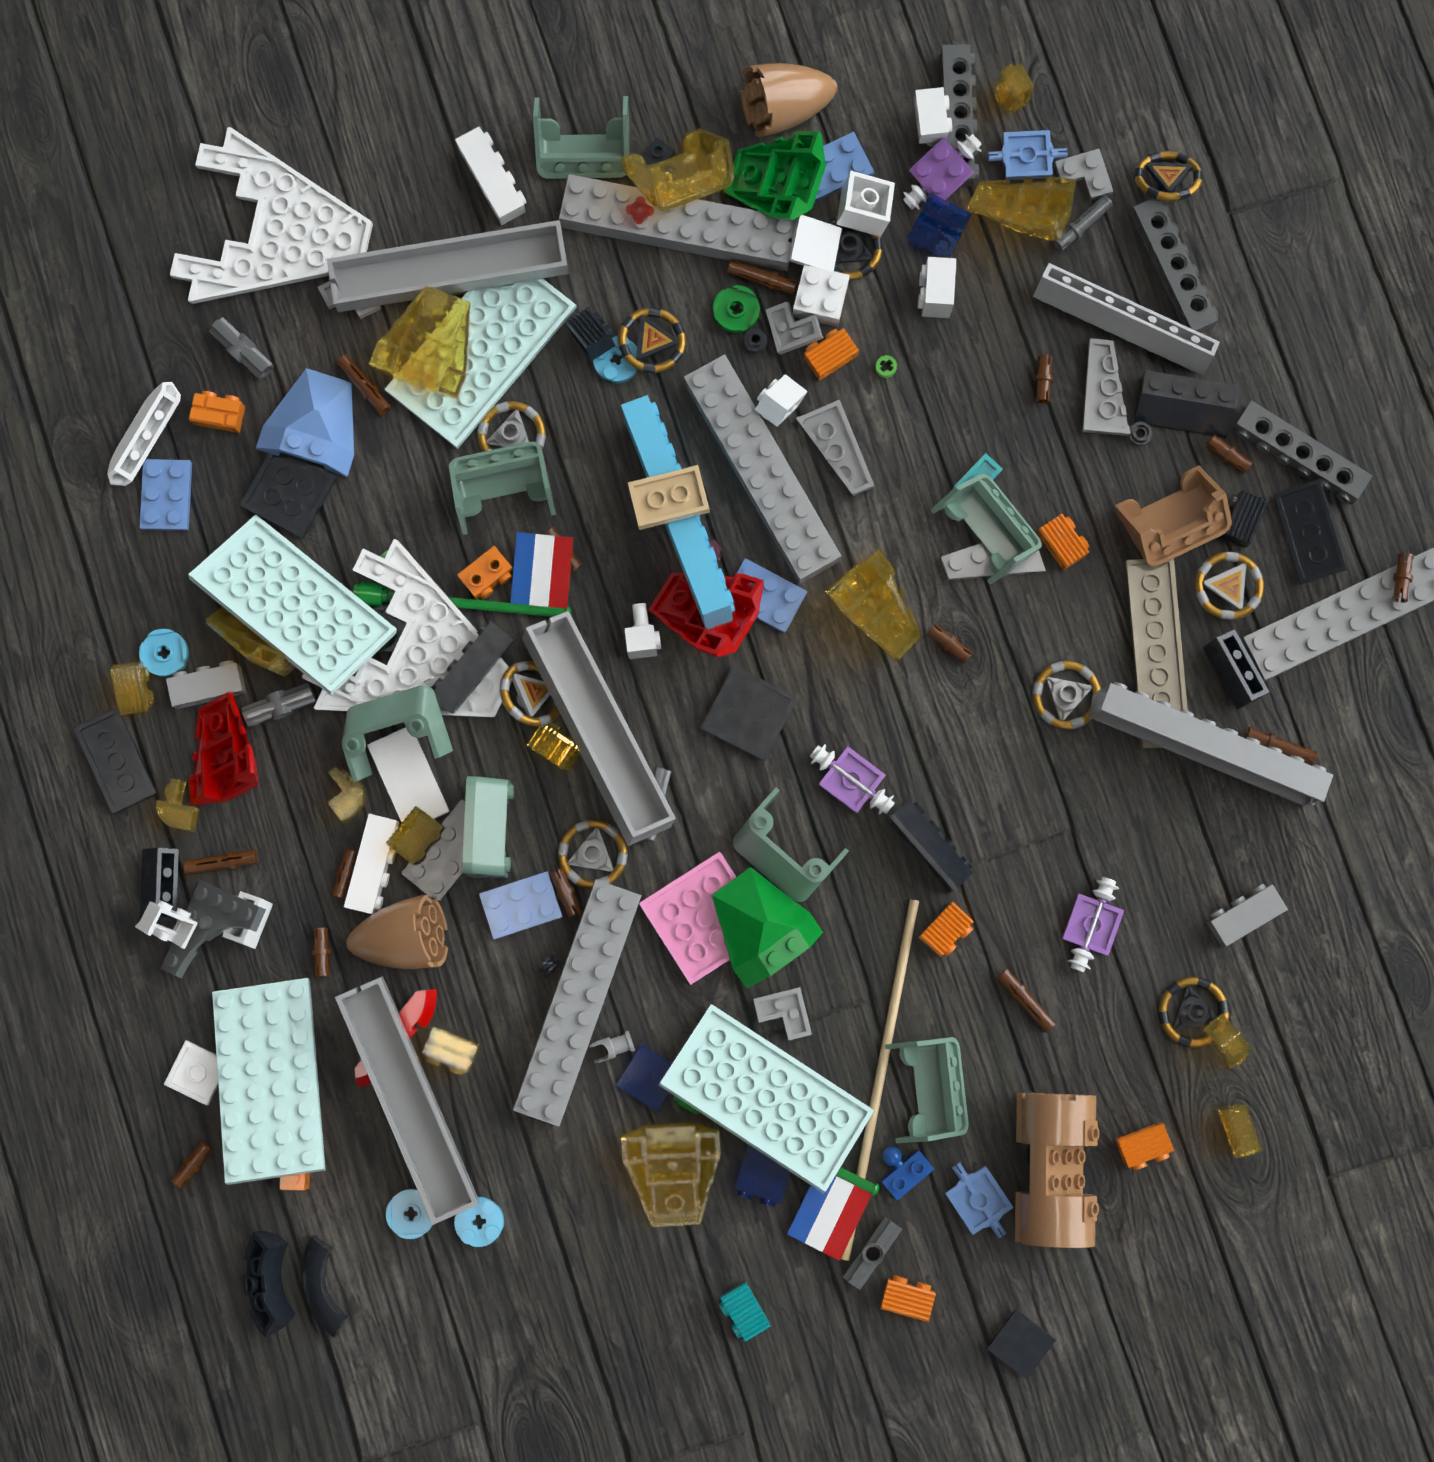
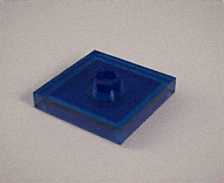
M642 1044L616 1086L658 1111L669 1093L659 1084L673 1063Z

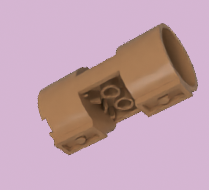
M1017 1093L1016 1142L1030 1144V1191L1016 1192L1015 1242L1042 1247H1095V1224L1099 1206L1096 1195L1083 1194L1085 1177L1083 1175L1085 1152L1083 1146H1097L1099 1128L1098 1121H1096V1095Z

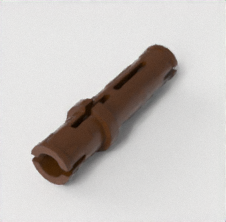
M731 259L727 274L767 286L769 290L773 291L775 289L792 296L798 284V281L780 276L778 272H767Z
M348 354L341 356L336 361V365L339 366L361 392L363 400L369 402L379 416L389 412L391 405L381 396L379 388L370 383Z
M1249 727L1248 732L1245 734V739L1246 737L1257 739L1260 741V745L1267 748L1269 746L1282 750V754L1289 757L1291 755L1298 756L1305 760L1304 763L1311 766L1314 765V761L1317 759V751L1277 738L1276 734H1266L1252 727Z
M256 849L236 853L235 851H228V854L185 860L183 868L187 876L226 868L235 870L238 866L258 864V855Z
M1009 968L997 976V980L1011 993L1009 996L1018 1001L1044 1033L1056 1024L1026 990L1027 986L1024 983L1021 984L1010 972Z

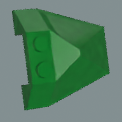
M797 131L791 137L784 139L778 137L775 138L774 142L768 144L762 142L739 149L736 153L724 193L773 219L794 220L813 208L826 168L821 133L819 131Z
M751 867L711 894L717 919L724 936L723 940L730 957L731 967L745 988L772 976L809 949L823 933L810 912Z

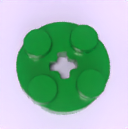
M740 285L731 286V288L720 291L713 304L714 319L727 332L746 333L755 325L759 318L760 306L755 294L749 288ZM739 304L741 305L742 313L735 315L730 307H735Z

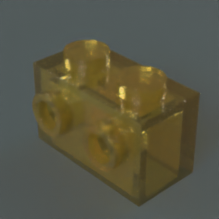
M1021 63L1015 66L1011 64L1002 69L995 90L997 102L1000 105L1003 104L1008 114L1028 105L1034 89V84Z

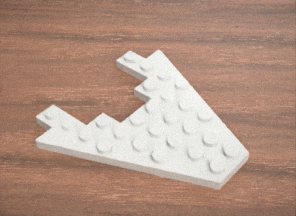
M231 127L227 128L223 147L200 143L196 167L198 169L240 176L236 191L237 199L257 202L248 244L225 240L220 262L175 253L170 276L174 279L192 282L188 297L189 303L194 304L329 276L328 258L367 252L373 226L372 221Z
M396 539L393 540L385 559L362 549L353 571L395 590L386 613L407 622L387 665L370 658L358 669L355 676L352 675L331 696L322 689L314 706L316 710L348 711L354 705L420 685L432 687L439 678L443 680L449 673L446 669L454 659L459 661L464 655L461 651L469 641L474 643L479 637L475 627ZM500 658L456 713L452 714L438 702L441 714L495 717L502 704L499 692L500 680L509 666ZM303 674V679L316 684L309 677Z

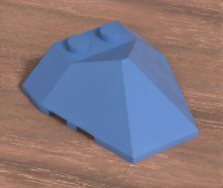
M306 368L263 425L256 449L279 456L280 452L324 465L325 470L348 477L354 457L352 382Z

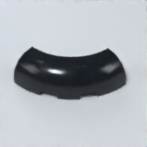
M254 1231L244 1259L247 1260L246 1274L243 1275L244 1294L249 1296L252 1310L249 1311L261 1334L264 1337H268L285 1327L296 1314L287 1301L282 1285V1260L288 1243L274 1233Z
M312 1235L302 1259V1292L314 1319L327 1333L335 1338L348 1315L335 1304L326 1286V1267L333 1247Z

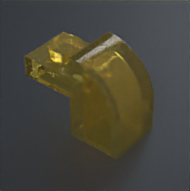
M335 766L328 773L341 788L342 792L331 799L328 804L339 819L346 824L363 809L366 802V790L360 780L352 784L350 783L353 779L345 768L340 770Z
M171 778L170 784L168 783L165 788L166 802L159 800L156 802L157 813L160 819L168 826L179 830L195 832L200 809L181 805L186 782Z
M1223 1014L1204 1028L1207 1039L1220 1052L1224 1063L1230 1069L1235 1065L1241 1064L1251 1051L1250 1046L1240 1032Z

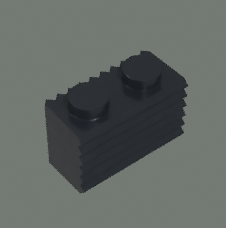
M585 307V310H581L577 315L565 321L572 337L591 361L615 346L612 339L615 335L608 324L603 326L604 321L597 311L593 313L589 307Z
M1241 490L1237 496L1233 495L1229 502L1232 525L1220 537L1247 548L1253 540L1268 501L1244 490Z

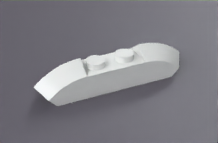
M172 382L161 383L148 396L135 416L110 461L108 468L110 484L126 486L133 481L180 402L181 395Z

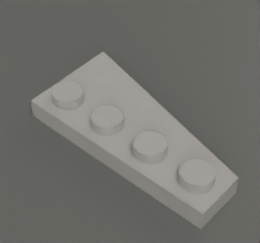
M1089 340L1082 432L1129 436L1130 430L1127 424V413L1123 402L1122 385L1119 380V369L1113 340Z
M840 400L796 418L853 496L875 487Z
M983 543L940 558L948 580L992 577L994 575L989 568V558L992 554ZM1039 550L1007 575L1045 572L1046 569Z

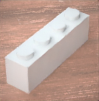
M479 126L455 139L457 148L501 226L526 213L524 204L527 202L521 191L516 192L513 186L515 180L510 171L505 172L502 165L505 163L498 151L494 153L491 148L494 144L488 132L483 133Z
M373 814L368 815L344 904L345 908L374 914L376 911L381 910L383 904V897H381L382 888L387 887L390 877L387 869L389 864L394 862L396 850H393L394 843L399 841L402 827H399L400 822L397 820Z

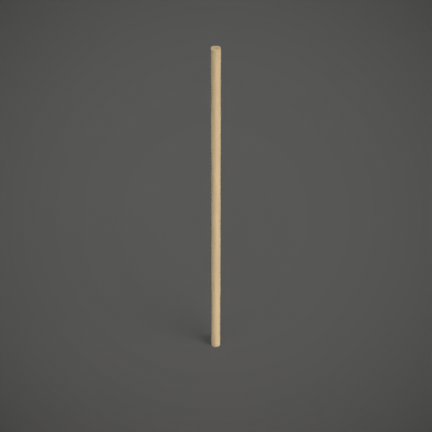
M912 899L909 901L869 1106L874 1112L865 1127L856 1175L864 1179L866 1178L890 1049H885V1044H892L919 901ZM855 1230L842 1255V1260H850Z

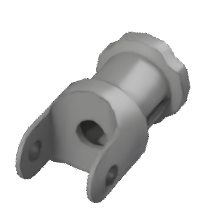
M629 1030L625 1031L624 1035L612 1039L608 1037L589 1045V1047H595L602 1044L608 1050L607 1056L595 1060L594 1063L616 1058L617 1054L629 1050L631 1052L635 1051Z

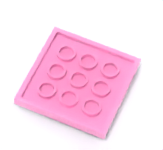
M718 852L639 903L690 985L730 960L711 898V894L736 877L721 852Z

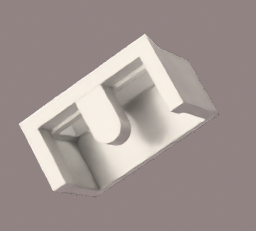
M159 900L158 904L149 902L140 922L135 927L149 936L153 934L163 941L167 942L169 940L185 949L198 922L190 918L191 913L181 908H178L175 912L171 910L173 906ZM161 913L178 919L173 930L156 923Z

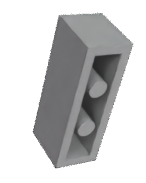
M233 661L221 662L219 667L211 669L210 666L196 668V672L189 674L186 671L172 674V678L166 679L171 705L175 709L208 703L227 692H231L233 697L247 694L241 666L233 663Z
M1263 883L1251 890L1253 895L1246 899L1244 896H1241L1231 902L1233 907L1226 911L1221 908L1210 915L1212 919L1206 923L1221 947L1230 945L1288 910L1273 885L1265 887Z

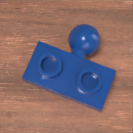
M890 1146L883 1151V1161L895 1168L881 1179V1182L896 1200H899L934 1170L918 1149L904 1161L901 1160L902 1154L897 1147Z

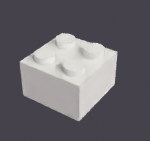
M850 171L842 185L837 225L881 237L890 222L895 183Z
M928 257L926 265L922 264L919 286L923 287H921L918 297V309H922V317L950 318L954 305L955 258Z
M804 265L793 308V317L804 319L815 315L819 323L838 327L850 275Z

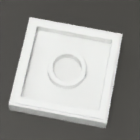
M804 215L797 217L788 261L803 266L809 265L834 271L842 228Z
M185 1040L164 1085L196 1101L209 1105L219 1085L217 1055Z

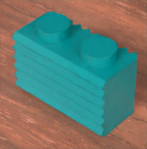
M746 1281L720 1296L722 1302L719 1303V1306L725 1317L730 1315L735 1324L731 1325L738 1339L743 1337L746 1342L771 1327L769 1320Z

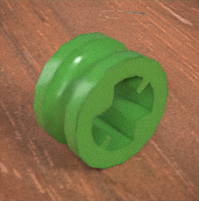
M888 355L881 356L876 362V372L883 378H889L895 374L897 369L896 360ZM882 362L885 364L887 362H890V368L893 369L891 371L886 370L885 372H883L881 370L882 366L880 364Z

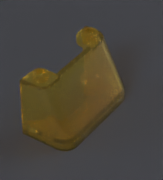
M699 128L684 136L682 141L683 154L648 166L641 155L632 153L621 157L623 170L656 209L668 211L723 190L733 183L734 168L729 139Z

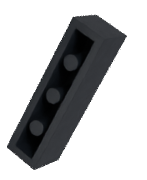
M493 621L489 624L485 622L477 631L479 637L474 643L469 641L461 651L464 655L460 660L454 659L446 669L449 673L443 680L439 678L431 687L436 695L437 702L452 714L456 713L515 641L513 637Z

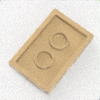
M698 465L628 482L639 530L710 512Z

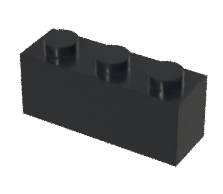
M1235 629L1215 638L1203 647L1237 710L1269 693L1267 686Z
M142 849L140 920L149 902L158 904L159 900L173 906L171 910L177 911L179 849ZM161 913L157 922H174L176 918Z

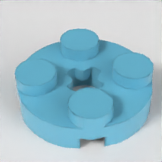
M618 336L612 338L615 346L594 359L593 363L597 374L602 379L619 384L632 379L637 369L628 364L624 358L620 360V365L610 362L613 359V355L622 356L618 346ZM626 338L627 345L632 355L636 358L637 347Z
M157 629L148 634L144 643L142 642L139 649V657L142 665L152 674L160 677H169L186 667L189 649L186 641L178 633L169 629ZM162 647H166L170 651L166 659L158 656V652L162 651Z
M417 1189L403 1190L389 1202L386 1209V1220L389 1227L401 1238L415 1239L431 1229L432 1222ZM409 1207H413L414 1211L418 1213V1216H415L413 1221H410L409 1217L404 1215L405 1211L409 1210Z
M478 1197L479 1204L456 1214L454 1223L458 1236L465 1244L483 1247L491 1244L499 1237L504 1227V1216L501 1208L494 1201L486 1197ZM476 1215H480L481 1219H486V1223L482 1225L481 1229H478L477 1225H473Z

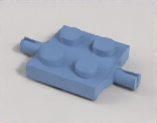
M1050 130L1003 132L1002 151H988V162L1002 161L1005 168V180L1052 178L1053 159L1068 157L1067 148L1053 149L1050 141Z
M957 1163V1167L954 1165L952 1169L959 1178V1181L954 1187L945 1192L946 1196L972 1235L983 1228L991 1226L997 1238H1001L1007 1232L999 1220L1013 1206L986 1166L975 1173L967 1174L961 1163Z

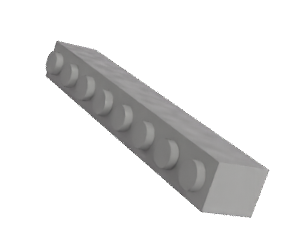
M1050 263L1033 297L1044 303L1050 304L1063 312L1078 317L1106 332L1119 336L1128 342H1132L1201 375H1204L1220 343Z

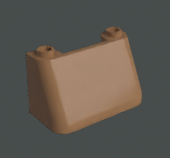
M1200 466L1192 468L1183 474L1180 480V491L1142 509L1134 499H1128L1115 505L1119 519L1149 565L1158 566L1225 534L1230 529L1232 520L1226 493Z

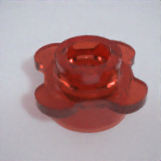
M642 196L637 197L632 205L626 206V213L631 215L636 224H642L649 216L654 214L653 207L648 206L645 198Z

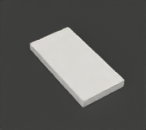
M406 727L367 745L406 832L450 812L418 739L411 736L407 732Z

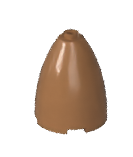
M785 63L747 66L742 72V77L745 79L744 90H740L742 107L748 125L753 124L756 130L755 136L757 137L777 134L807 121L825 108L834 98L835 93H837V83L831 76L806 66Z
M427 894L396 902L370 915L350 933L346 944L348 950L353 955L376 965L400 969L432 968L441 966L446 960L448 947L444 946V931L448 929L437 899L431 900Z

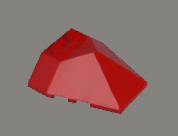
M684 573L670 574L648 610L696 650L721 657L737 651L759 614L764 581L741 573H735V576H724L726 588L730 590L734 601L733 621L711 629H706Z
M227 692L202 706L198 711L195 738L199 740L197 753L192 755V760L196 761L194 775H190L189 778L190 805L229 802L258 786L257 763L233 694Z

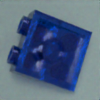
M930 193L907 239L911 240V244L917 249H924L925 247L932 251L933 257L950 258L972 214Z
M748 1144L734 1189L738 1190L737 1195L751 1199L752 1195L762 1198L761 1203L774 1207L775 1203L781 1204L790 1171Z

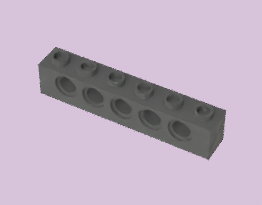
M970 44L942 45L940 54L941 86L944 88V96L948 95L949 110H946L947 118L952 120V132H949L947 141L955 151L959 150L957 146V141L959 140L956 139V135L965 136L967 134L970 137L972 134L977 133V119H973V111H976V97H972V89H975L976 78L975 75H971V67L975 65V54L970 53ZM959 68L964 73L956 74L953 69ZM960 90L965 95L961 97L956 96L954 91ZM958 112L963 113L965 118L959 119L954 114ZM975 150V151L972 153V154H973V158H974V156H978V151H977V150ZM964 156L967 160L966 163L975 173L960 187L973 186L975 178H979V164H975V159H969Z
M1153 198L1134 206L1130 213L1131 219L1181 324L1199 333L1213 328L1218 322V311L1214 305L1211 306L1208 300V290L1204 284L1201 285L1198 279V269L1195 264H1191L1188 258V248L1184 243H1181L1178 237L1179 230L1174 222L1172 223L1168 216L1169 209L1167 204ZM1156 221L1160 223L1161 228H1154L1151 222ZM1161 242L1169 243L1171 249L1163 248ZM1170 263H1178L1181 269H1173ZM1180 284H1188L1191 290H1183ZM1190 304H1197L1201 311L1196 312L1192 310Z
M1252 400L1232 428L1239 438L1245 441L1250 440L1256 444L1257 449L1264 453H1271L1279 463L1295 468L1300 476L1304 478L1309 477L1312 480L1321 479L1324 490L1332 491L1344 503L1353 504L1358 500L1373 476ZM1255 426H1263L1265 434L1258 433ZM1276 437L1282 438L1285 441V446H1279L1276 443ZM1296 450H1302L1305 453V459H1300L1296 455ZM1316 462L1323 463L1326 470L1324 472L1319 471L1316 467ZM1336 475H1342L1345 478L1346 483H1339L1336 479Z

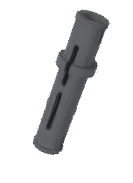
M1105 195L1101 196L1078 219L1066 225V229L1052 240L1053 245L1062 252L1075 239H1080L1082 233L1113 207L1112 201Z

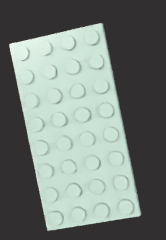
M543 278L467 291L389 383L385 391L458 449L478 426L487 412L494 407L577 308L576 304Z
M257 515L253 516L189 573V579L330 696L384 646L397 631L393 625Z
M309 978L212 992L225 1183L230 1185L325 1171Z
M712 1004L659 1084V1086L822 1193L826 1192L874 1112L873 1109Z

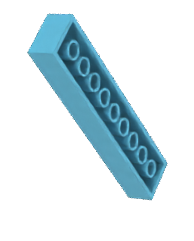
M648 395L622 404L625 423L646 477L680 470L681 466L679 463L677 464L674 448L668 441V434L664 423H661L656 403H651ZM700 515L665 523L705 628L711 629L733 621L734 601L730 590L726 588L721 568H718L713 547L710 548L709 538L705 527L701 524Z

